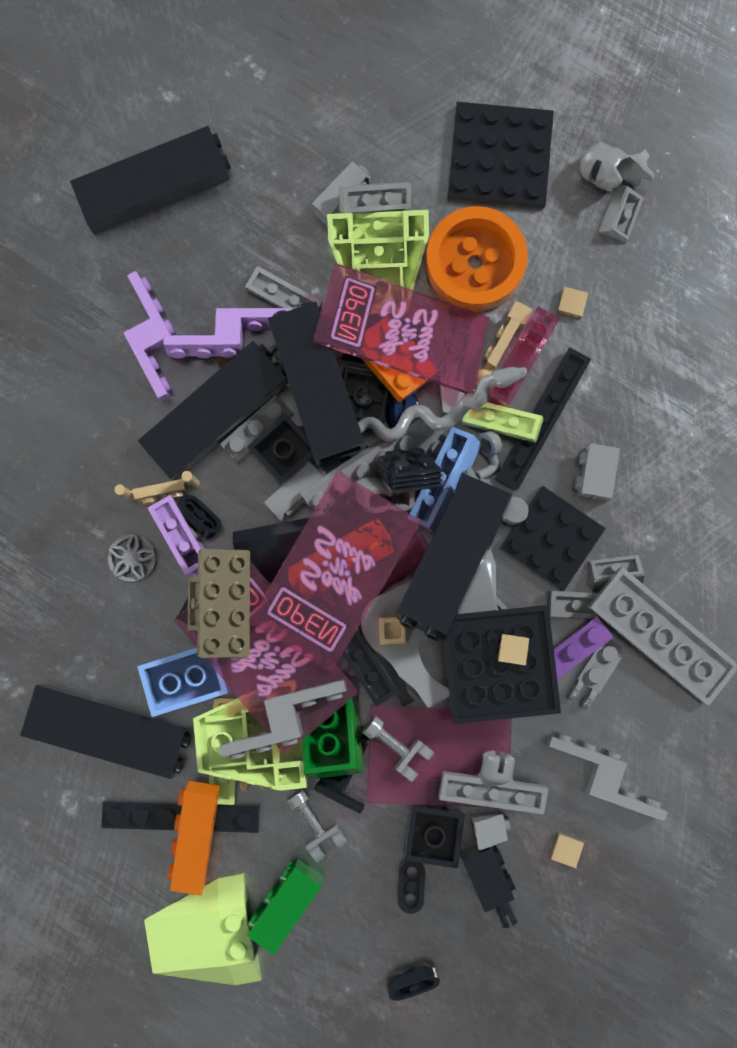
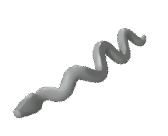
M507 367L485 375L480 379L475 393L464 395L448 414L441 418L437 417L428 407L417 404L405 409L396 426L391 429L386 428L375 417L361 419L358 421L361 433L366 429H372L380 439L386 442H394L404 436L409 425L416 418L424 420L435 431H446L463 418L470 409H478L486 404L491 386L507 387L525 377L527 370L525 367Z

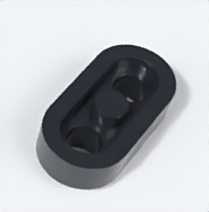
M183 495L179 499L177 506L187 524L200 536L214 538L222 526L220 519L193 495Z
M404 860L399 867L397 900L403 912L414 914L420 911L424 904L425 868L423 863ZM409 867H415L417 869L415 875H409L407 873ZM408 894L415 896L413 902L406 901L405 898Z
M423 965L415 971L394 975L386 987L389 998L394 1001H400L436 988L440 983V979L434 967Z

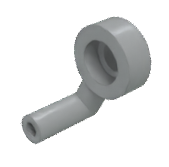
M492 430L480 434L477 438L482 444L480 452L485 457H488L489 461L488 466L475 472L478 479H485L500 470L497 454L502 450V440Z

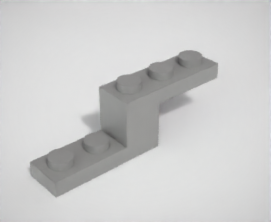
M345 679L264 700L271 731L223 743L219 746L221 757L229 755L230 760L246 756L245 751L255 749L256 753L271 750V744L281 742L282 746H288L298 743L297 738L303 735V730L296 704L300 703L301 708L317 704V698L326 696L327 701L343 697L342 692L347 691Z
M558 732L555 737L548 735L545 745L594 762L584 792L665 822L668 811L660 808V802L647 797L645 802L635 799V793L621 789L620 793H618L627 766L626 762L620 760L621 755L606 750L604 755L595 751L597 746L581 741L580 746L571 743L572 737Z

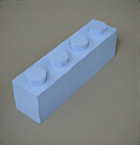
M455 427L451 428L435 461L443 470L441 472L443 475L441 479L443 481L440 482L442 486L421 490L407 518L416 526L435 533L463 474H466L467 469L472 467L482 446L475 435Z

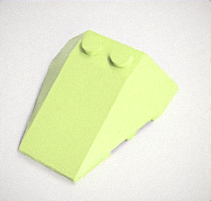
M429 210L327 214L328 240L343 280L345 277L376 287L370 315H380L381 308L386 302H393L395 304V314L400 309L399 304L402 302L406 303L404 314H407L429 238ZM391 307L387 310L389 314H391Z
M296 680L278 683L279 687L276 689L272 688V693L268 696H259L258 693L260 691L256 689L193 718L198 772L242 781L252 785H260L279 791L307 788V776L304 775L302 736L297 738L298 743L288 746H282L281 742L271 744V750L256 753L255 749L245 751L246 756L230 760L229 755L221 757L219 746L223 743L270 732L269 720L264 719V717L268 718L264 700L294 692L298 689ZM300 703L296 704L297 710L300 709Z
M244 873L219 877L205 885L202 896L189 894L144 919L153 974L228 985L261 981L257 952L254 953L252 939L247 936L250 927L247 925L249 923L246 907L248 895Z

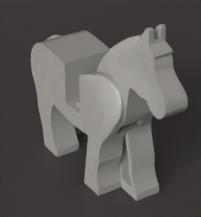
M469 467L466 475L478 479L473 469ZM478 479L492 485L490 479ZM512 496L510 506L502 522L509 525H518L523 522L528 516L526 502L521 498ZM489 548L459 614L508 609L496 596V564L491 548ZM411 582L372 599L353 621L374 655L375 652L377 653L383 669L397 688L398 693L392 696L403 719L449 697V689L437 682L427 672L421 661L418 642L430 639L424 635V631L414 628V630L406 628L407 644L380 645L379 618L396 617V611ZM348 665V674L355 677V673ZM412 687L416 690L420 697L415 695V693L412 690Z

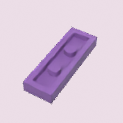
M598 616L554 647L557 680L614 638Z

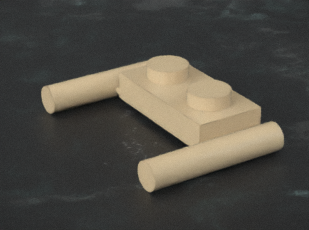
M185 471L182 473V479L136 488L132 489V491L119 484L115 487L114 491L127 501L136 500L142 502L143 505L157 503V499L169 495L174 500L179 499L183 496V493L189 492L188 486L196 489L199 487L200 482L191 472Z

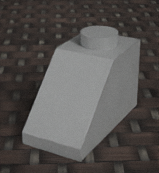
M501 810L470 815L473 839L478 850L486 849L508 840L507 833L511 832L508 816L504 817Z

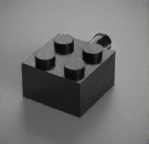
M286 413L247 446L250 453L281 487L308 462L313 463L315 461L304 427L297 426Z
M433 781L430 804H427V806L410 805L403 857L405 861L458 869L465 813L449 810L446 807V801L439 800L438 798L441 781Z
M475 844L461 850V859L484 912L495 909L502 928L510 927L506 915H508L512 926L515 925L518 919L514 914L510 901L515 900L511 891L516 890L507 869H501V865H504L505 862L497 846L494 845L478 850Z

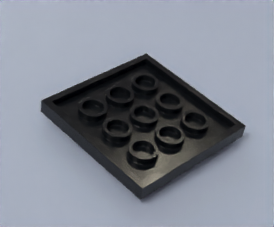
M456 102L447 199L545 208L554 111Z
M549 605L458 615L447 640H443L452 724L561 713ZM501 634L529 638L526 665L498 661Z

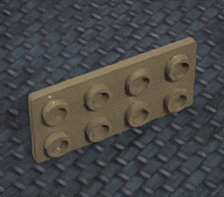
M200 549L198 551V576L188 577V630H198L197 656L199 658L249 657L250 655L249 550Z

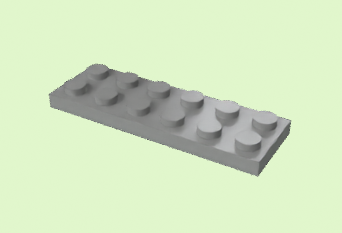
M416 418L411 422L401 439L394 442H386L379 439L367 447L366 450L361 451L301 491L300 494L314 516L327 514L323 510L325 508L328 512L327 504L330 505V509L334 506L335 511L336 509L338 511L351 510L349 504L354 509L353 500L355 504L358 502L355 499L356 481L366 477L382 479L376 473L379 471L377 469L379 466L377 464L379 461L377 457L385 455L387 451L408 453L412 448H421L425 450V453L430 458L436 461L446 437L443 431H435L424 420ZM336 490H338L341 493V495L338 493L340 499H338L336 495ZM342 495H346L347 498L345 505L341 500Z
M623 567L618 568L588 606L590 610L706 706L713 702L737 671V663Z

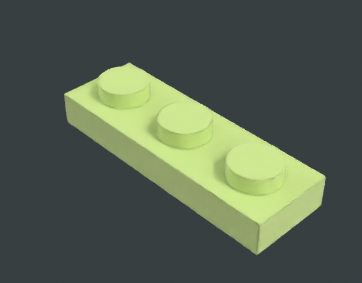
M486 402V404L478 409H470L464 415L462 422L467 426L487 431L492 430L495 433L536 443L543 422V416Z

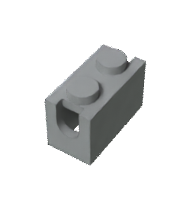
M589 443L585 450H581L579 464L582 465L581 474H577L575 481L578 497L606 502L613 498L620 448Z

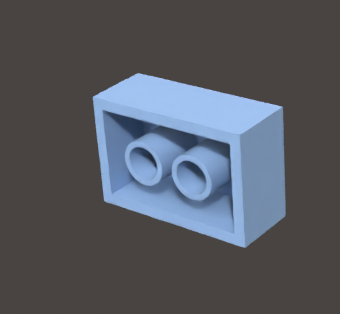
M197 648L137 666L152 717L232 692L222 658H199L197 656Z

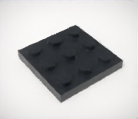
M542 485L528 505L527 518L513 527L499 549L560 591H564L606 528Z

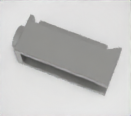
M352 161L312 203V206L315 208L313 213L328 226L327 214L341 213L339 186L371 184L368 170L362 165L357 166Z
M308 462L264 503L281 523L285 522L286 516L290 518L306 503L300 492L327 475V473L320 465L313 466L311 462Z

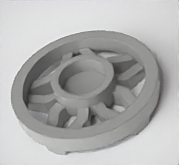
M128 534L118 538L111 545L108 553V564L111 571L116 577L127 582H137L148 577L154 570L157 560L156 551L152 543L143 536ZM133 539H135L136 543L135 548H131ZM125 540H128V542H127V544H126V545H127V549H126L124 546H118V545H119L121 542H123V541H125ZM140 540L145 542L149 549L139 550L141 547ZM115 549L122 550V556L118 555ZM142 553H151V555L143 558ZM113 555L117 559H122V561L117 563L116 567L113 563ZM151 560V564L145 572L142 562ZM124 564L126 566L125 569L118 572L121 565ZM140 567L141 575L135 571V568ZM130 568H131V572H132L136 577H134V578H128V577H125V576H123V575H124L125 573L129 572V570H130Z

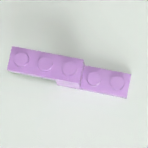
M134 271L127 276L150 319L123 333L155 394L163 404L171 399L168 391L172 389L165 377H159L156 370L160 367L152 354L163 349L164 336H171L175 331L168 319L163 321L160 313L164 310L158 299L152 300L148 292L152 288L146 277L140 278L137 271Z
M216 308L215 335L164 336L163 345L167 356L177 359L184 358L185 356H197L203 359L210 356L233 358L243 350L244 329L250 331L271 329L268 318L278 311H289L292 308Z
M169 495L148 507V510L185 576H198V551L205 548L202 543L196 540L176 502Z

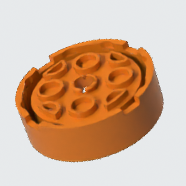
M481 206L456 210L438 223L428 242L425 269L431 288L444 303L463 312L481 313L485 310L499 307L513 296L520 285L527 266V245L519 227L500 211ZM478 257L482 266L478 269L471 268L468 260Z

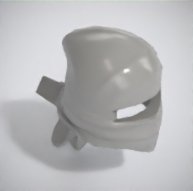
M597 142L588 148L581 158L580 171L583 178L595 184L596 187H600L608 192L619 186L623 179L630 178L633 186H639L642 183V178L648 181L654 179V173L647 167L646 161L650 156L646 149L638 154L627 155L618 147L609 146L605 142Z

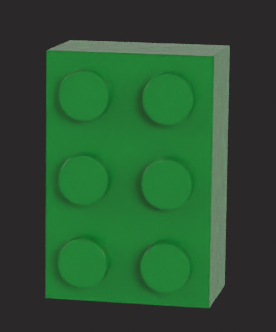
M350 688L342 692L343 697L327 701L326 697H323V699H319L320 701L316 700L320 703H317V706L314 708L309 707L310 709H307V707L301 708L300 706V709H302L300 715H303L305 712L307 713L301 717L303 730L304 775L312 779L364 773L359 697Z
M300 858L295 863L291 861L288 863L279 879L281 881L280 885L278 886L274 883L263 901L265 906L259 905L247 924L250 927L247 936L273 956L322 887L324 876Z

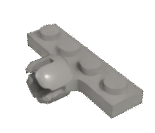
M496 751L485 752L481 771L478 775L442 771L438 795L439 800L544 815L548 787L546 785L514 781L512 777L515 760L510 754L500 752L498 756L495 755Z

